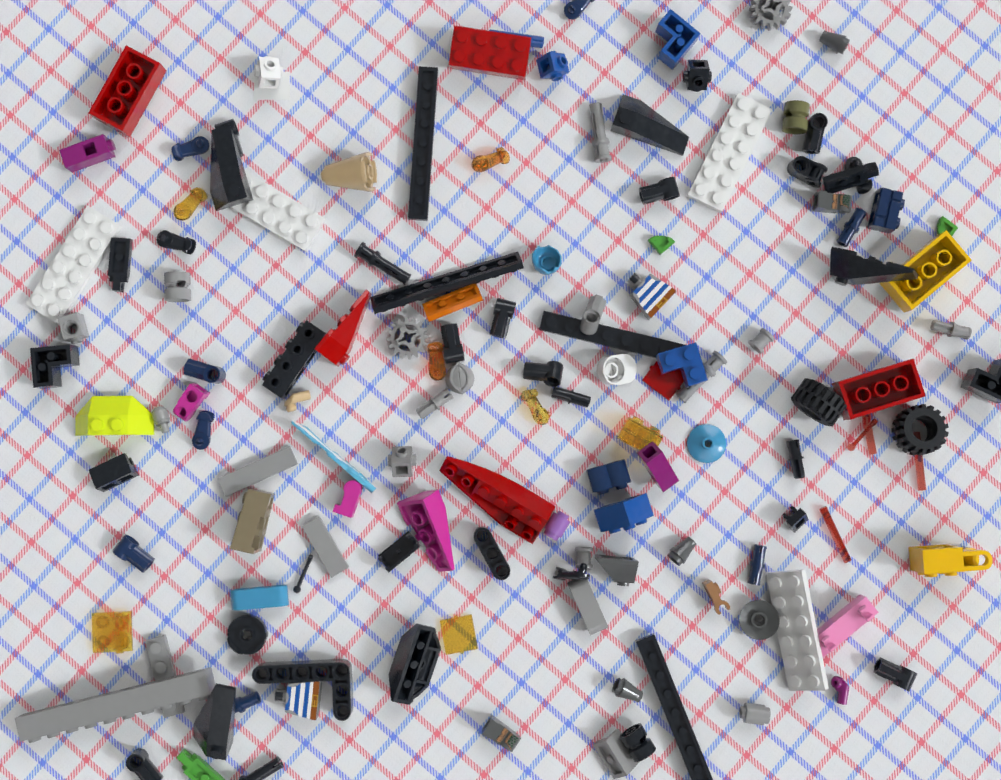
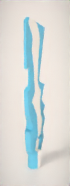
M291 421L298 430L314 444H318L325 450L331 459L361 483L363 487L371 493L375 491L377 487L370 480L365 478L348 461H345L336 452L330 450L308 427Z

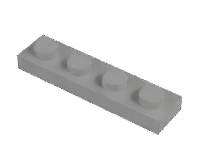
M166 635L145 640L154 680L176 676ZM179 703L173 704V707L162 710L163 716L167 718L184 713V705L180 706Z

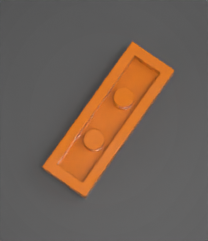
M471 284L425 302L422 306L430 322L481 302L483 298L477 284Z

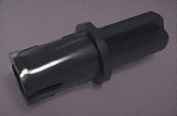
M554 387L551 398L566 401L568 404L573 403L586 408L591 401L590 396L573 392V389L570 391L560 387Z
M799 439L786 441L790 457L788 461H791L793 476L795 479L804 478L805 472L802 462L804 456L802 457Z

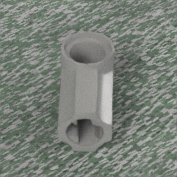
M596 294L589 299L580 324V330L586 335H593L597 331L606 305V300L603 299V296Z

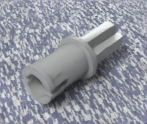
M933 320L930 326L931 330L946 333L948 337L954 336L968 340L972 333L970 327L960 326L955 322L945 323Z
M445 388L441 393L433 398L430 397L428 402L417 408L416 412L420 418H425L436 409L440 410L439 407L453 399L452 394H449L450 391Z

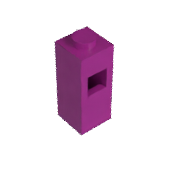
M104 134L59 150L65 168L72 173L116 157L114 153L116 147L113 140L107 138Z
M653 441L637 452L651 478L663 492L679 481L664 453Z

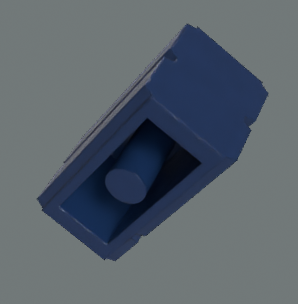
M879 188L875 192L868 229L884 233H892L895 229H898L901 218H898L899 211L903 209L905 199H902L903 192L887 188Z

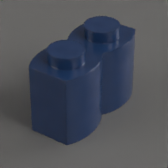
M625 459L586 470L592 492H597L598 495L608 493V489L616 487L617 490L628 487L627 483L631 482Z

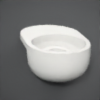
M628 354L606 356L597 365L598 378L601 382L608 385L629 383L635 378L637 372L636 362Z

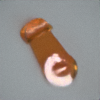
M499 147L496 149L497 152L473 158L471 166L476 172H484L499 163H509V153L503 147Z
M432 342L427 346L429 353V375L433 380L439 381L446 375L442 353L443 344Z

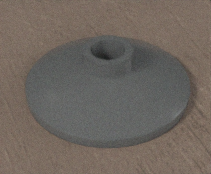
M754 600L742 608L739 615V623L742 631L748 637L756 640H765L773 636L778 630L780 619L777 610L772 604L763 600ZM760 615L763 617V620L757 622L755 617Z

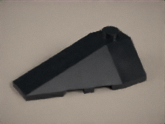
M623 94L610 131L683 156L689 136L643 101Z
M230 124L211 131L210 193L216 211L253 200Z
M837 247L831 248L830 276L835 280L836 284L846 286L847 284L861 285L918 279L919 275L913 268L893 262H886L885 265L876 257L869 256V258L865 259L858 256V252Z
M216 683L194 722L193 737L206 757L221 760L227 759L234 737L236 687Z

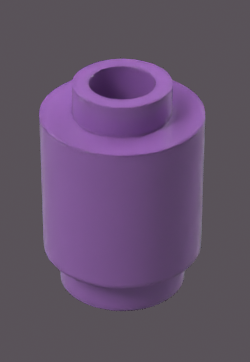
M558 511V513L553 512L544 527L546 529L544 534L557 541L559 537L563 536L570 524V521L567 520L569 516L561 511Z

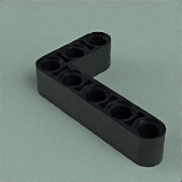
M347 659L263 662L252 671L253 680L259 684L332 681L334 717L339 721H344L350 717L353 711L352 665ZM318 666H324L327 669V674L321 675L318 672ZM337 666H345L347 669V673H339L337 670ZM298 667H304L307 670V675H300ZM260 668L266 670L267 677L259 675ZM278 669H286L287 676H281ZM338 686H345L348 692L341 694L338 691ZM339 706H346L348 713H340Z

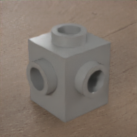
M412 446L392 447V455H388V466L392 468V477H412L413 466L417 464L416 454H413Z

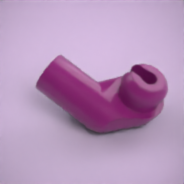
M834 676L831 679V685L838 692L837 703L847 705L849 686L842 677Z

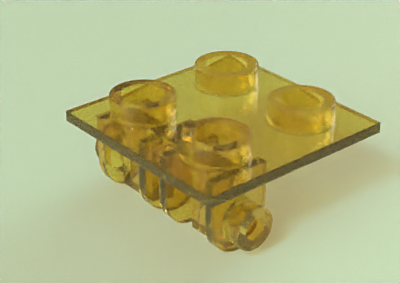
M132 611L92 613L93 653L116 652L118 654L124 653V651H133Z

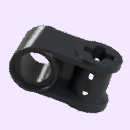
M804 156L796 157L787 166L789 175L816 188L821 186L822 176L828 170L825 165L814 162ZM795 163H799L801 165V171L796 169Z

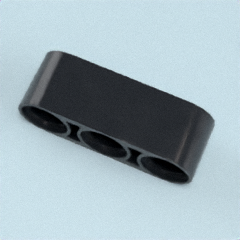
M485 526L478 527L474 532V540L492 574L498 580L507 579L510 575V566L489 528ZM481 530L488 533V538L485 541L477 538V533ZM489 548L497 550L498 554L495 558L487 556L486 551ZM503 565L507 568V572L505 575H498L496 568Z

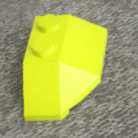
M92 396L75 416V436L154 435V420L152 413L133 396Z

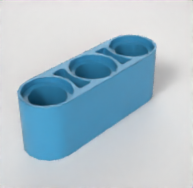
M287 585L230 590L231 608L233 611L289 605Z

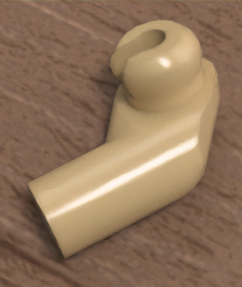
M309 390L293 393L284 402L286 411L293 412L297 409L296 403L310 400Z

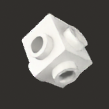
M259 57L258 64L254 65V76L258 78L259 88L278 89L280 80L283 77V67L279 65V58Z

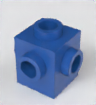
M550 51L536 60L540 78L558 81L563 78V75L570 72L567 58L563 53Z

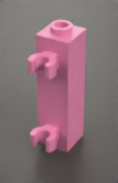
M858 595L817 629L823 658L879 613L867 597Z

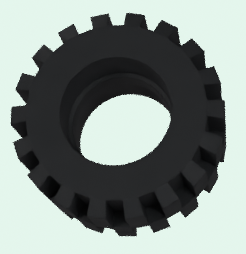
M808 378L802 381L791 397L793 404L800 411L826 426H833L847 407L844 400L833 390L816 380Z
M926 404L907 408L896 416V420H893L892 424L895 425V427L891 428V433H895V436L892 437L893 441L897 440V447H903L902 451L905 453L910 452L909 455L921 456L935 452V450H939L942 447V444H945L946 439L944 437H947L949 434L946 431L949 426L944 423V420H946L945 416L941 417L939 415L941 411L938 409L934 411V407L931 405L926 407ZM915 419L923 422L927 428L925 441L919 440L913 434L912 424Z

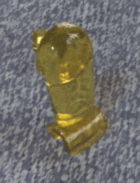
M193 188L190 190L191 194L175 206L174 216L176 219L185 221L192 216L198 205L208 198L203 189Z
M537 390L523 391L521 399L527 402L535 422L539 425L547 424L551 415H548L550 412L543 408L537 399Z

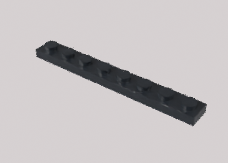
M419 66L408 220L428 221L438 67Z
M514 252L370 297L372 308L375 314L386 312L396 307L422 301L425 298L441 295L471 284H477L506 273L516 272L524 268L519 252Z
M547 311L543 312L539 328L540 331L656 358L658 353L685 346V344L601 324L598 325L596 333L586 335L580 330L581 319Z
M654 633L635 640L691 780H713Z

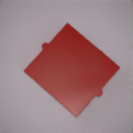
M656 361L653 366L649 367L650 370L642 381L669 401L676 391L681 389L680 386L684 382L681 370L678 369L661 374L658 362Z

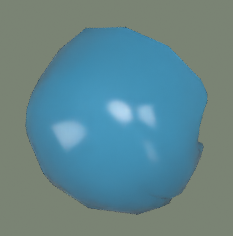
M550 245L545 247L538 246L532 253V264L540 274L550 275L560 269L562 256L557 249Z

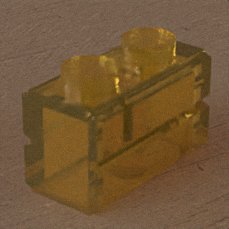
M633 416V418L627 417L616 438L640 451L652 441L659 446L663 436L660 435L661 431L654 426L648 428L643 425V420Z

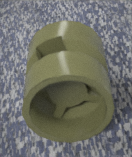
M799 100L785 102L783 115L786 118L782 122V132L794 135L807 133L808 120L806 117L809 116L810 110L808 102Z

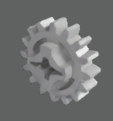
M751 0L752 5L749 11L753 13L750 18H756L754 24L760 23L761 29L767 26L768 31H770L774 26L777 30L780 24L784 26L791 16L789 12H791L792 6H788L791 0H762L761 8H759L761 0ZM780 10H783L782 16L779 17V15H780V13H779Z
M405 317V322L397 319L398 325L392 323L393 331L388 330L391 337H388L387 341L392 342L388 347L390 349L395 348L393 354L400 353L401 359L407 355L408 359L411 360V355L413 354L418 358L417 352L424 353L425 351L422 347L429 345L425 342V339H429V335H424L427 328H421L423 325L421 321L416 324V318L409 321L408 317ZM406 326H413L417 328V330H409ZM400 329V336L395 340L396 333ZM406 334H409V336L413 335L410 343L403 341ZM421 337L420 344L416 347V341ZM399 347H409L410 351L401 350Z

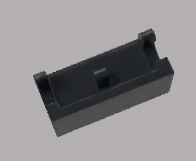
M126 453L89 469L95 489L102 492L139 476L132 458H128Z
M408 531L379 554L378 559L385 565V569L389 573L420 548L421 545Z

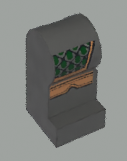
M819 190L814 194L813 212L850 213L852 196L827 193V191Z
M491 715L482 729V735L492 739L510 752H513L521 740L520 735L493 715Z

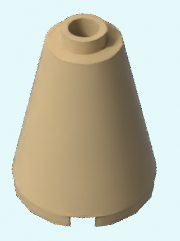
M364 152L324 166V169L321 171L322 181L329 186L373 192L376 188L373 187V183H377L375 160L371 161L369 157L373 155L370 152Z

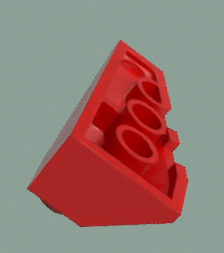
M367 289L350 307L349 311L351 313L342 316L337 324L338 327L330 329L315 347L316 351L338 367L340 364L344 365L350 358L348 354L351 352L372 295Z

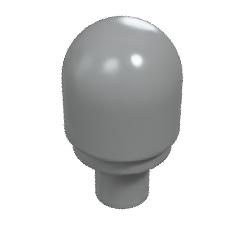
M162 406L155 407L152 411L154 423L156 426H160L162 433L169 432L168 423H170V417L167 409Z

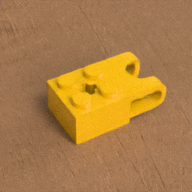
M948 544L908 547L910 570L917 572L918 575H925V577H937V574L957 576V572L987 570L992 566L993 562L992 556L988 551L976 550L975 548ZM979 555L985 557V562L982 565H978Z

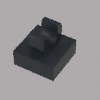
M791 506L790 509L794 514L787 516L783 513V517L788 527L795 533L809 519L801 508L797 511L795 507Z

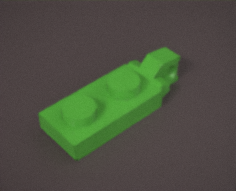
M184 749L177 756V759L184 764L182 766L183 773L191 780H225L196 753L192 755Z

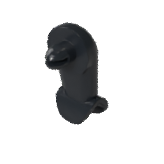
M850 157L846 160L844 168L848 170L860 165L862 166L863 163L857 157ZM867 179L865 184L856 186L858 194H865L872 189V179Z
M163 230L157 235V243L163 248L180 250L190 255L195 251L196 241L194 239L184 238L167 230Z
M581 563L578 571H567L564 568L556 567L558 575L553 576L554 579L587 581L590 578V575L586 574V563Z

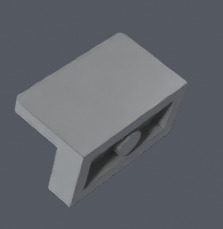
M619 729L614 730L607 738L598 740L593 744L613 779L627 776L639 763L634 762L628 752L630 748L625 747L620 739L622 733Z

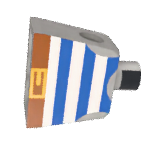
M634 273L628 280L635 288L630 297L648 320L676 292L675 289L652 274H649L643 280Z
M322 681L288 683L287 690L276 689L275 701L285 702L286 713L316 720L320 710Z

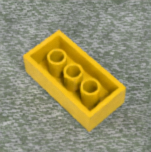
M946 230L935 236L901 264L915 269L919 275L918 279L881 282L879 284L905 313L913 310L972 260Z

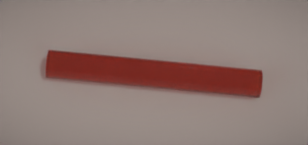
M870 414L862 416L868 452L869 455L877 454Z
M913 432L915 437L921 440L920 432ZM914 455L918 491L926 490L923 455Z
M827 506L820 508L819 510L844 563L850 562L851 557Z

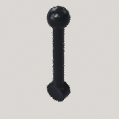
M311 554L308 556L297 586L293 588L295 593L301 591L300 586L314 557Z

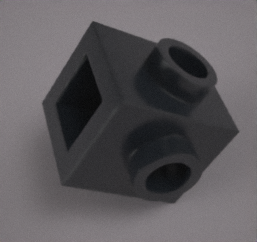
M688 60L687 71H683V83H686L687 90L693 92L707 90V85L711 83L712 79L708 60Z

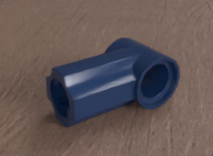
M188 358L184 365V375L204 380L208 383L220 384L226 378L225 370L218 366ZM214 370H216L218 373V376L215 380H213L211 377V374Z
M126 534L112 550L117 557L130 562L142 573L150 568L155 558L139 546V543L134 538Z

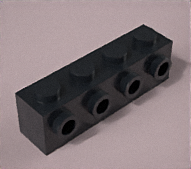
M307 320L305 323H300L296 329L297 334L294 339H289L285 345L286 350L283 355L280 354L275 359L274 368L263 377L264 382L262 386L282 399L287 397L317 353L315 347L326 335L325 332Z

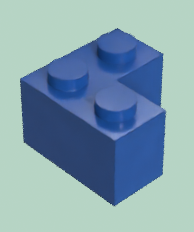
M671 9L658 23L655 31L668 42L660 51L658 59L673 70L697 42L701 34Z
M696 342L656 355L661 374L680 369L685 387L708 381Z
M647 493L594 509L600 532L609 531V534L621 531L620 528H624V531L636 527L635 524L647 523V518L654 516Z

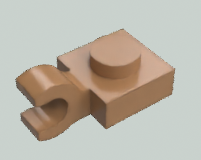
M709 579L702 582L714 605L715 612L719 615L721 614L719 606L722 604L725 605L727 610H730L729 603L721 600L719 596L721 590L716 582L713 583Z

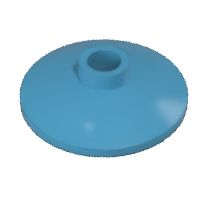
M699 425L690 432L687 439V448L695 460L702 463H712L724 454L726 438L723 432L714 425ZM706 440L711 441L710 447L705 446Z

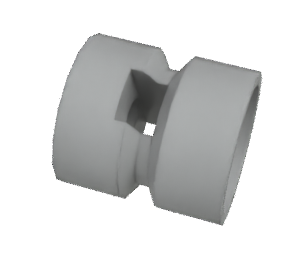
M181 271L164 273V284L167 286L165 289V301H191V290L188 288L191 284L190 273Z

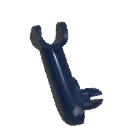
M572 0L564 7V14L570 20L577 19L588 4L595 0Z
M198 136L181 145L179 143L175 144L171 150L174 159L182 161L184 157L206 153L210 146L209 141L205 137Z
M201 411L196 417L198 423L192 438V444L199 450L207 448L210 444L211 422H213L215 416L210 411Z

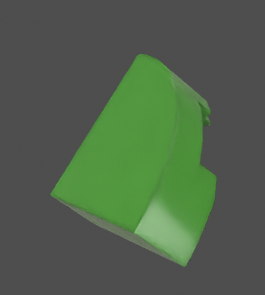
M944 216L940 217L937 223V234L947 230L953 236L958 227Z
M653 236L648 239V242L659 255L675 243L672 238L666 236Z

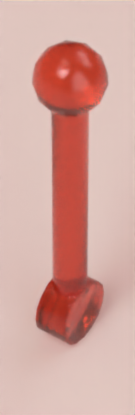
M874 418L858 438L847 446V449L854 451L857 443L877 424L878 420Z

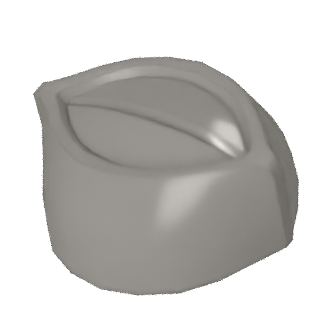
M457 362L446 373V385L451 391L464 394L473 386L474 374L468 366Z

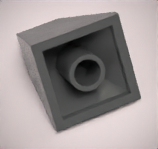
M595 554V559L613 581L617 582V585L629 586V583L635 582L638 560L631 557Z

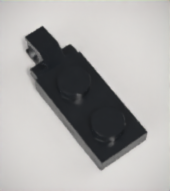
M876 162L822 177L824 191L836 193L865 184V180L879 175Z
M111 237L108 276L109 281L113 282L112 291L124 293L125 282L128 283L130 277L133 244L131 238Z

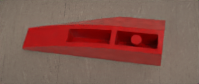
M447 456L439 470L496 522L531 544L534 543L556 507L522 485L491 470L460 459Z

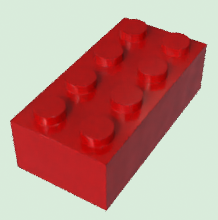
M454 25L449 67L455 70L526 80L531 37Z
M126 45L88 113L101 123L130 137L167 70L161 63Z
M914 359L898 362L832 383L834 392L847 405L842 413L843 420H851L926 396Z

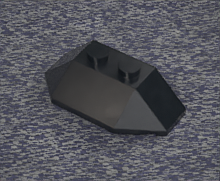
M417 623L401 636L388 674L392 702L410 705L413 699L418 697L429 686L441 651L440 642L434 627Z

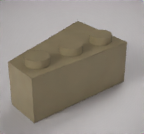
M248 489L244 493L242 499L244 504L238 516V523L230 549L255 554L262 550L275 496L274 493L257 489Z

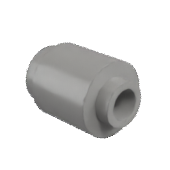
M744 703V706L740 707V718L743 719L744 723L769 724L771 715L769 707L753 703Z

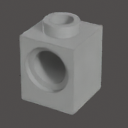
M76 312L58 317L64 341L77 344L83 342L84 338L89 337L83 314ZM76 324L77 331L72 334L71 328Z

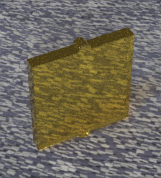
M472 614L459 617L455 615L454 618L440 620L446 655L459 652L463 654L464 651L478 649Z

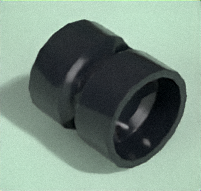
M641 723L629 727L620 735V739L625 747L630 748L628 752L634 762H640L648 758L656 750L651 739L646 738L647 732Z

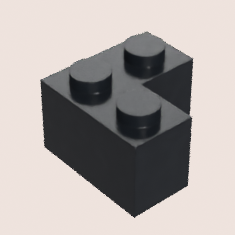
M67 344L30 348L33 388L62 387L60 368L80 366L78 346Z
M1001 359L993 361L989 372L979 368L969 369L961 384V388L993 403H1001Z

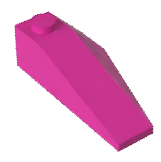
M439 490L424 491L397 502L407 526L411 525L417 533L415 538L417 541L421 540L426 547L425 552L438 572L453 571L455 568L446 507Z

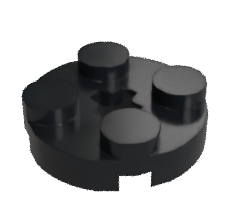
M252 614L239 616L228 627L227 641L230 648L238 654H254L262 649L268 637L267 627L259 617ZM244 630L252 632L251 639L243 638Z

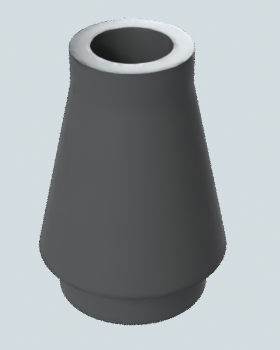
M824 30L819 41L836 54L838 52L843 54L850 39L846 38L847 36Z
M687 537L670 549L668 557L676 565L680 566L686 562L697 544L692 538Z
M618 678L612 688V692L615 693L616 697L640 702L643 696V691L637 689L625 678Z

